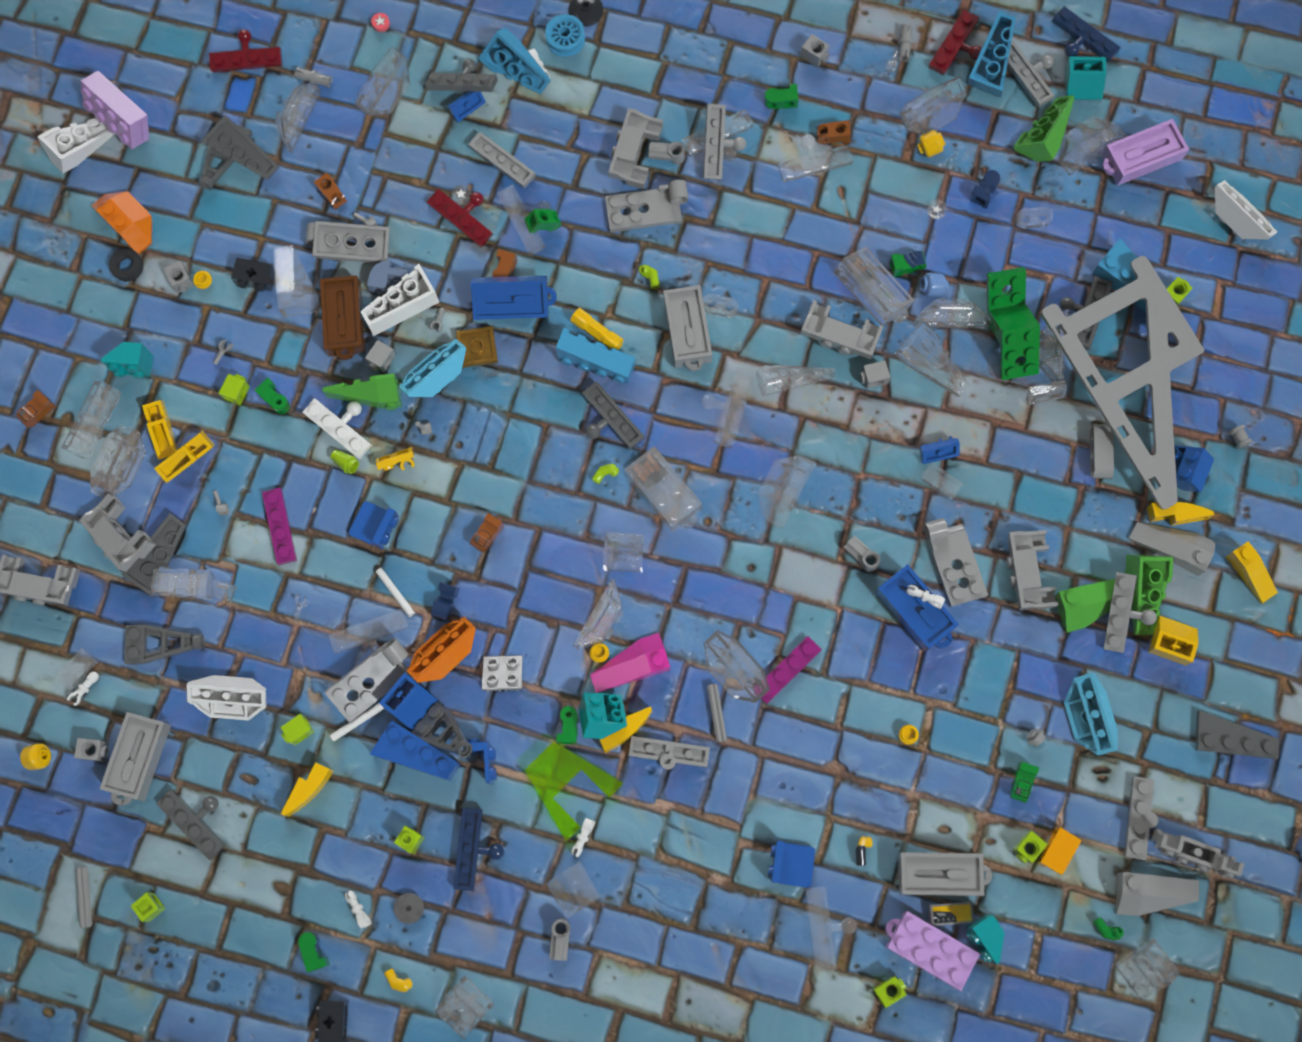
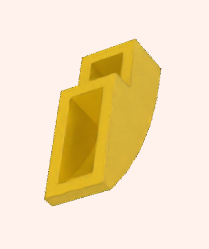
M164 400L142 405L148 422L146 425L158 460L169 457L177 449Z
M202 430L154 469L168 483L212 449L214 443Z
M1156 502L1151 503L1147 507L1150 522L1169 519L1171 526L1208 520L1214 515L1212 510L1183 502H1177L1165 510L1160 509Z
M651 706L626 716L627 726L600 739L605 754L628 741L631 736L640 730L652 714Z
M315 762L307 780L299 777L281 814L289 817L306 806L325 786L333 770Z

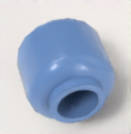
M927 273L920 279L919 289L926 297H942L949 286L945 276L941 273Z

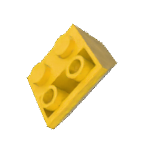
M1159 616L1148 653L1186 666L1194 661L1199 644L1198 629Z

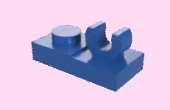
M469 91L448 105V108L454 120L458 123L485 104L486 101L481 92Z
M949 436V440L942 441V438H940L939 442L921 445L920 456L922 464L960 456V442L958 438L953 439L952 436Z

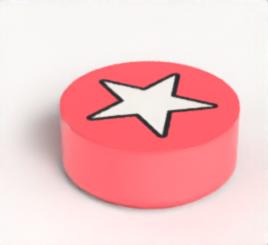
M377 13L372 17V26L376 31L384 32L390 27V21L386 14Z

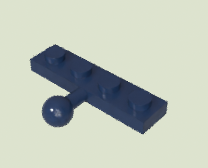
M1065 6L1052 20V22L1077 39L1075 42L1068 43L1065 46L1064 51L1068 57L1076 56L1079 52V47L1084 44L1100 57H1106V61L1109 63L1121 48Z
M462 808L454 890L475 891L478 854L489 855L494 860H499L504 855V848L500 844H493L490 847L479 846L483 809Z

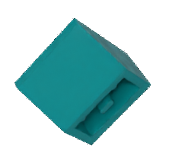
M1069 56L1064 67L1065 96L1073 95L1074 100L1102 101L1107 74L1106 57Z
M122 342L102 357L101 362L117 377L131 375L134 378L142 379L143 377L151 376L154 356L142 343Z
M583 692L578 708L583 738L603 739L627 726L622 695Z
M985 914L965 928L968 932L966 936L972 944L978 946L980 949L978 953H980V957L984 962L998 964L1001 960L1005 932L993 914Z

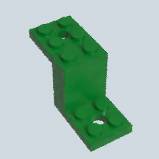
M1020 267L987 273V324L1000 343V378L1008 380L1039 374L1040 325L1026 305V269ZM1005 286H1011L1008 291L1002 292V289ZM1024 356L1021 362H1015L1018 357Z

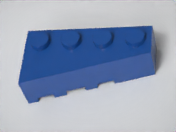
M392 720L370 752V755L447 781H451L461 765Z

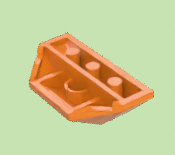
M128 191L104 194L91 205L110 227L138 254L142 253L152 244V216Z
M465 617L444 624L416 650L406 671L417 683L443 679L471 653L476 628Z

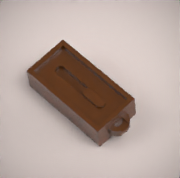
M357 275L320 279L324 350L328 357L337 356L340 360H349L353 358L354 354L366 353L364 321L361 313L363 310L362 290Z

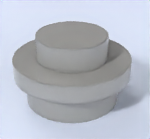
M1041 728L1032 729L1027 734V743L1034 747L1039 746L1046 737L1043 734V730Z

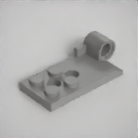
M674 180L668 185H660L659 189L605 196L610 233L682 223L680 204H684L689 200L686 181ZM646 206L649 210L646 213H641L639 208ZM629 209L631 213L629 215H622L621 210Z
M315 221L307 224L305 243L313 246V257L320 259L380 263L388 261L390 227ZM349 239H354L357 243L355 246H348L346 242ZM371 240L375 243V246L368 248L365 246V243Z
M944 518L924 523L925 536L950 608L987 597L988 593L963 525L960 524L948 528ZM952 561H959L962 568L960 570L953 569ZM961 578L967 580L968 587L961 588L958 585V580Z
M394 638L377 649L324 691V693L350 723L388 693L404 672L409 675L406 671L408 667L403 663V660L408 656V652ZM370 677L374 680L371 687L363 686L365 678ZM350 690H356L358 696L356 699L350 700L347 698V693Z

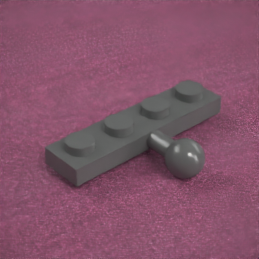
M469 58L464 60L462 64V73H430L425 86L427 90L493 92L498 79L496 74H471L476 70L477 65L473 59Z
M1095 276L1084 306L1074 303V300L1070 297H1064L1059 303L1060 309L1064 312L1071 310L1078 312L1109 295L1113 282ZM1099 322L1077 334L1078 339L1086 350L1091 348Z
M597 381L582 392L586 400L603 418L596 425L590 424L587 426L585 433L588 438H598L600 430L609 425L630 450L645 439V436Z
M170 789L156 803L208 860H212L226 846L202 821V818L208 812L217 810L219 806L217 798L213 796L206 797L202 803L203 807L197 813L173 789Z

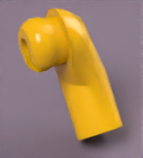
M393 968L384 973L393 990L407 992L413 986L410 978L404 980L398 978Z

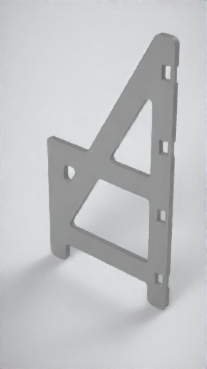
M1140 256L1130 263V268L1136 276L1135 281L1068 317L1062 313L1056 304L1045 307L1041 311V316L1056 337V341L1110 429L1115 433L1121 447L1142 481L1145 482L1150 490V494L1158 507L1165 510L1178 501L1170 371L1201 355L1204 352V348L1149 260L1145 256ZM1143 299L1146 304L1149 361L1111 383H1106L1078 339L1077 334ZM1059 325L1065 334L1062 337L1055 328ZM1168 333L1172 334L1177 342V346L1169 347ZM1088 376H1091L1096 385L1094 387H1091L1088 382ZM1145 385H1148L1151 389L1153 456L1149 454L1118 403L1120 399ZM1122 426L1127 437L1123 438L1117 428ZM1154 478L1159 488L1154 489L1149 479Z

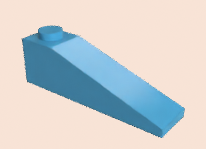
M506 27L494 34L478 58L491 71L500 73L509 80L513 79L521 83L522 86L539 94L545 90L551 81L520 40Z

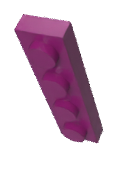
M280 487L262 492L276 562L278 565L297 561L283 490Z
M807 636L753 689V692L767 705L822 649Z

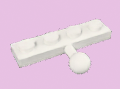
M315 398L303 411L307 417L358 459H361L372 446L347 425L352 416H357L361 413L362 407L359 402L352 401L348 403L347 412L341 419Z

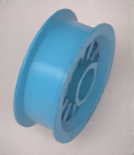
M562 14L548 22L545 29L548 48L554 54L569 57L577 54L583 48L585 43L584 27L578 18Z

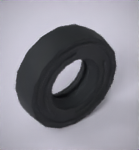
M125 248L116 251L109 261V268L113 276L125 282L138 278L144 267L142 258L132 249ZM125 259H130L133 262L132 268L128 271L120 269V263Z

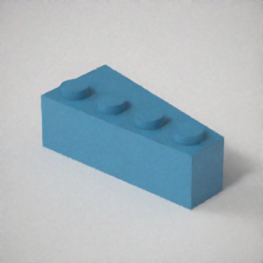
M1000 11L998 12L969 76L968 85L998 97L1002 96L1016 21L1015 17Z
M1120 238L1100 261L1093 274L1113 282L1112 288L1118 290L1136 280V276L1130 268V263L1137 257ZM1143 299L1133 303L1146 313V304Z
M563 328L556 346L558 360L562 364L577 366L578 369L584 372H588V370L595 372L597 376L602 378L606 376L613 378V381L623 384V382L629 383L636 365L635 357L614 348L607 350V347L598 341L591 343L585 339L586 336L581 334L574 336L569 334V329Z

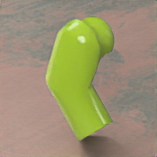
M641 265L639 273L650 280L651 289H658L660 285L657 270L649 265Z
M612 463L600 466L591 480L599 485L605 475L616 476L619 473V468Z

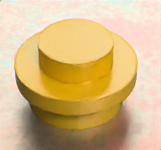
M206 271L197 272L193 278L194 285L199 289L208 288L212 283L211 275Z
M596 643L590 649V657L593 661L602 663L608 659L609 649L605 644Z
M905 725L899 731V739L906 745L914 744L919 738V732L913 725Z

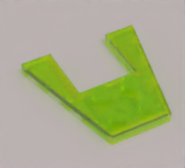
M553 741L525 771L564 839L568 841L581 826L553 798L581 770L608 798L623 783Z

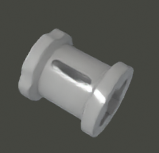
M1240 425L1228 432L1229 435L1233 436L1237 449L1253 442L1245 431V425Z

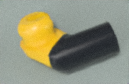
M862 836L858 841L855 850L857 866L866 865V847H872L871 837Z

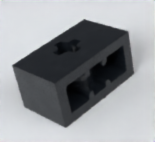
M236 258L231 279L237 287L243 289L251 287L260 292L265 290L271 291L277 271L273 264Z
M322 1000L320 1005H317L316 1017L319 1018V1026L315 1028V1039H318V1042H347L349 1000ZM327 1020H335V1024L331 1025L327 1023Z

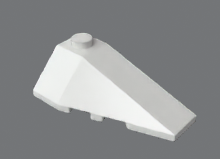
M95 118L80 125L73 123L67 128H52L39 135L38 140L50 161L62 173H65L83 162L110 139L114 133L112 134L102 122L100 123Z

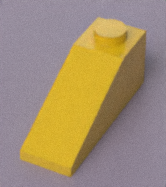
M1249 541L1225 556L1261 604L1278 593L1261 557Z

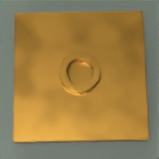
M493 326L456 331L457 340L466 347L462 368L498 363Z

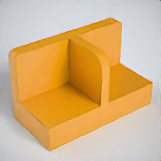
M1061 827L1056 828L1037 864L1042 867H1048L1056 873L1063 875L1081 840Z

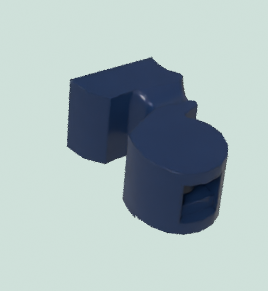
M987 171L983 180H980L974 186L971 194L972 202L987 209L991 199L989 193H994L1000 182V175L997 171Z
M440 582L438 590L441 593L433 602L431 616L447 621L454 605V599L458 596L460 588Z

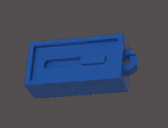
M547 276L473 278L471 281L473 320L548 317L549 306L553 305L557 298L556 291L552 287H548Z
M907 564L879 586L875 593L925 653L933 646L944 649L951 644L953 640L951 632L959 624L943 605L939 609L932 606L928 601L923 602L921 598L907 594L906 590L909 585H914L924 592L927 590L929 594H933ZM943 638H946L945 642H940Z

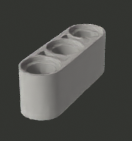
M1091 425V478H1113L1114 444L1113 431L1109 425Z

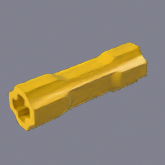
M578 308L570 319L574 325L589 333L609 350L611 348L619 350L624 343V339L605 328L581 308Z

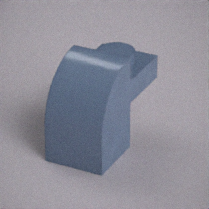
M382 261L376 264L370 271L367 287L370 293L386 294L388 292L387 289L390 288L391 281L400 282L404 275H409V272L403 267L394 268L391 261Z

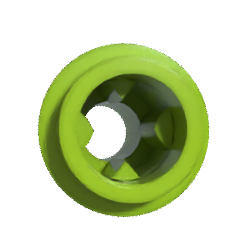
M334 450L331 453L330 459L345 473L353 474L358 469L359 461L356 457L338 450Z

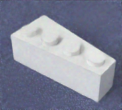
M420 264L415 266V270L409 275H404L398 284L392 285L387 289L388 292L376 298L361 311L373 336L439 303L436 292Z

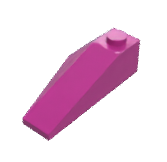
M659 633L639 639L590 674L595 692L600 693L670 671V664Z

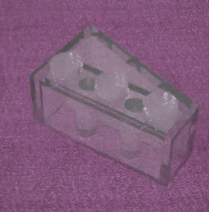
M159 567V569H153L150 592L155 596L213 600L215 576L211 570Z

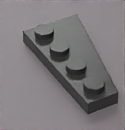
M226 115L201 140L202 143L267 180L280 168Z
M169 514L151 536L152 541L156 544L144 559L138 558L127 572L124 571L121 575L154 598L187 525L172 514Z
M1197 711L1196 751L1275 760L1279 758L1278 738L1206 712Z

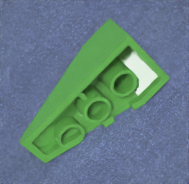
M1074 96L1057 97L1044 111L1045 115L1041 119L1035 120L1032 123L1033 127L1028 132L1024 131L1013 147L1014 150L1036 162L1053 160L1061 147Z
M394 373L371 376L369 381L354 380L352 385L341 383L322 388L323 393L328 398L348 402L357 401L362 405L386 410H396L397 407H402L400 384Z
M1126 555L1125 574L1137 575L1131 610L1143 612L1150 609L1157 615L1156 622L1152 625H1145L1141 620L1132 618L1134 635H1153L1160 615L1159 608L1161 602L1166 597L1164 592L1167 583H1170L1172 579L1173 557Z
M1115 579L1063 590L1055 595L1066 633L1086 628L1110 611Z

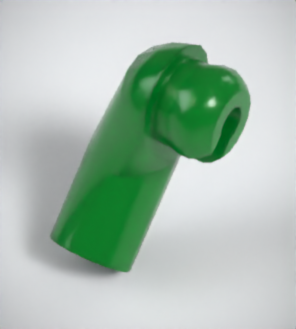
M1102 917L1093 921V924L1104 939L1119 940L1124 935L1121 927L1107 926Z

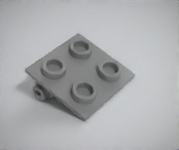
M523 656L484 657L482 690H487V692L498 690L501 692V690H505L507 692V689L516 691L523 689Z

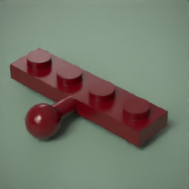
M966 10L962 11L929 63V69L945 75L960 50L969 53L971 59H978L982 47L978 45L970 46L965 44V42L977 25L979 16Z
M241 29L237 34L242 50L209 53L210 70L212 73L283 66L282 50L280 47L249 49L252 35L247 29Z
M437 189L427 200V204L482 248L492 237L493 233L469 213L474 207L483 204V195L479 192H473L469 197L470 202L462 208L440 189Z

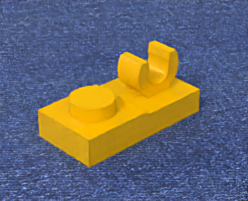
M410 447L377 458L376 466L378 470L383 469V471L392 469L399 462L400 468L405 470L404 463L406 461L410 462L411 466L414 467V460L412 459L414 458L413 449Z

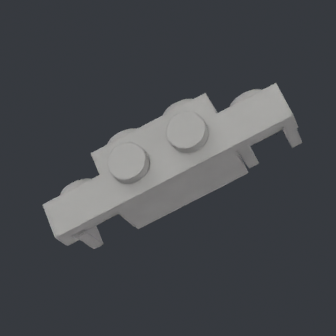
M628 108L622 130H618L617 146H613L611 157L613 159L608 172L610 178L626 181V185L644 189L649 168L636 164L644 138L659 141L663 128L662 119L650 117L637 110Z
M813 300L801 334L816 339L822 347L836 349L843 355L853 356L854 353L871 359L884 325L880 324V327L870 324V320L866 319L863 329L829 318L831 306L827 305V308L817 305V301Z
M107 494L94 509L85 513L79 521L94 538L93 542L102 548L103 554L114 563L118 570L127 572L138 558L144 559L156 544L146 532L140 530L132 538L116 520L125 510V506L116 496Z
M1046 530L1015 531L1007 534L1010 550L1009 557H1007L1008 569L1011 568L1010 586L1011 588L1014 587V593L1017 594L1019 610H1040L1059 606L1054 594L1056 587L1041 588L1036 552H1045L1049 549V545H1046L1045 540Z
M2 554L0 561V594L13 596V600L19 602H26V599L32 600L33 604L44 606L45 603L68 606L72 588L76 589L81 570L58 565L54 579L22 573L25 564L24 559L19 557L12 558Z
M1160 829L1154 830L1151 841L1156 842L1155 848L1160 849L1161 854L1174 857L1175 862L1183 865L1187 863L1193 864L1194 869L1202 872L1217 870L1221 872V876L1229 879L1241 876L1244 864L1241 862L1237 863L1236 857L1222 854L1218 848L1182 835L1173 836Z

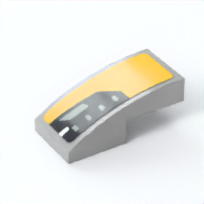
M972 902L928 905L930 925L932 926L974 923Z

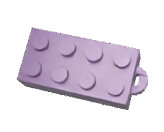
M97 71L81 80L83 107L88 112L90 111L100 123L102 122L112 134L114 133L119 137L124 145L134 149L149 140L147 114L103 74Z
M1170 119L1106 145L1101 154L1104 160L1102 166L1106 174L1112 175L1118 186L1183 160L1189 148L1174 120Z
M908 911L903 912L900 920L892 919L886 925L885 931L890 938L885 948L954 989L962 991L980 953Z

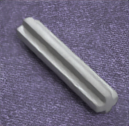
M710 684L707 686L715 737L717 742H724L727 740L718 685Z
M80 867L75 870L80 928H88L92 926L89 875L87 867Z

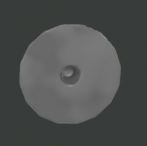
M413 893L401 895L394 904L396 918L405 924L417 922L424 912L422 899Z

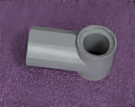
M677 141L671 144L651 142L649 145V159L667 160L673 164H681L685 160L684 146ZM676 151L681 152V153L678 154V155H674V154H673V153L676 152Z
M856 536L851 538L843 549L859 562L866 572H874L878 568L880 562L878 553L870 550ZM867 558H872V559H874V560H875V564H874V565H869V564H867V563H866V559H867Z
M559 918L552 925L549 959L567 961L571 924L567 919ZM561 922L567 926V931L563 934L558 933L556 930V925Z

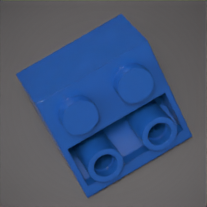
M1174 445L1177 488L1184 491L1201 493L1214 458L1205 448Z
M404 672L379 704L413 730L438 700Z

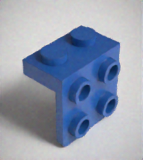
M365 501L349 530V534L356 539L383 550L384 546L389 542L393 528L398 524L399 515L389 507L386 510Z
M480 739L468 740L473 748L470 755L484 754L485 781L489 785H494V780H497V770L493 766V760H496L495 748L490 743L480 741Z
M776 841L775 845L771 846L770 857H774L773 866L769 865L768 878H771V883L809 888L812 883L815 849L809 846Z

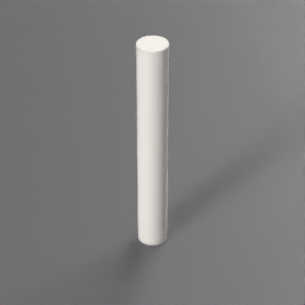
M379 568L376 574L408 617L415 614L414 610L385 571Z
M378 703L330 735L331 739L336 741L382 711L384 707Z

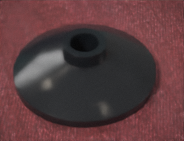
M572 0L569 4L568 12L569 15L578 18L583 26H592L600 21L604 9L600 0Z

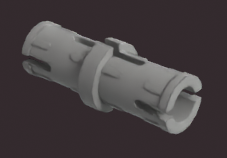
M908 24L901 26V38L898 41L900 46L898 59L902 61V57H904L903 62L910 60V47L913 44L911 39L913 27L910 24L908 29Z
M297 67L295 78L309 81L313 85L319 84L328 88L331 87L333 82L332 76L320 74L316 70L310 71Z

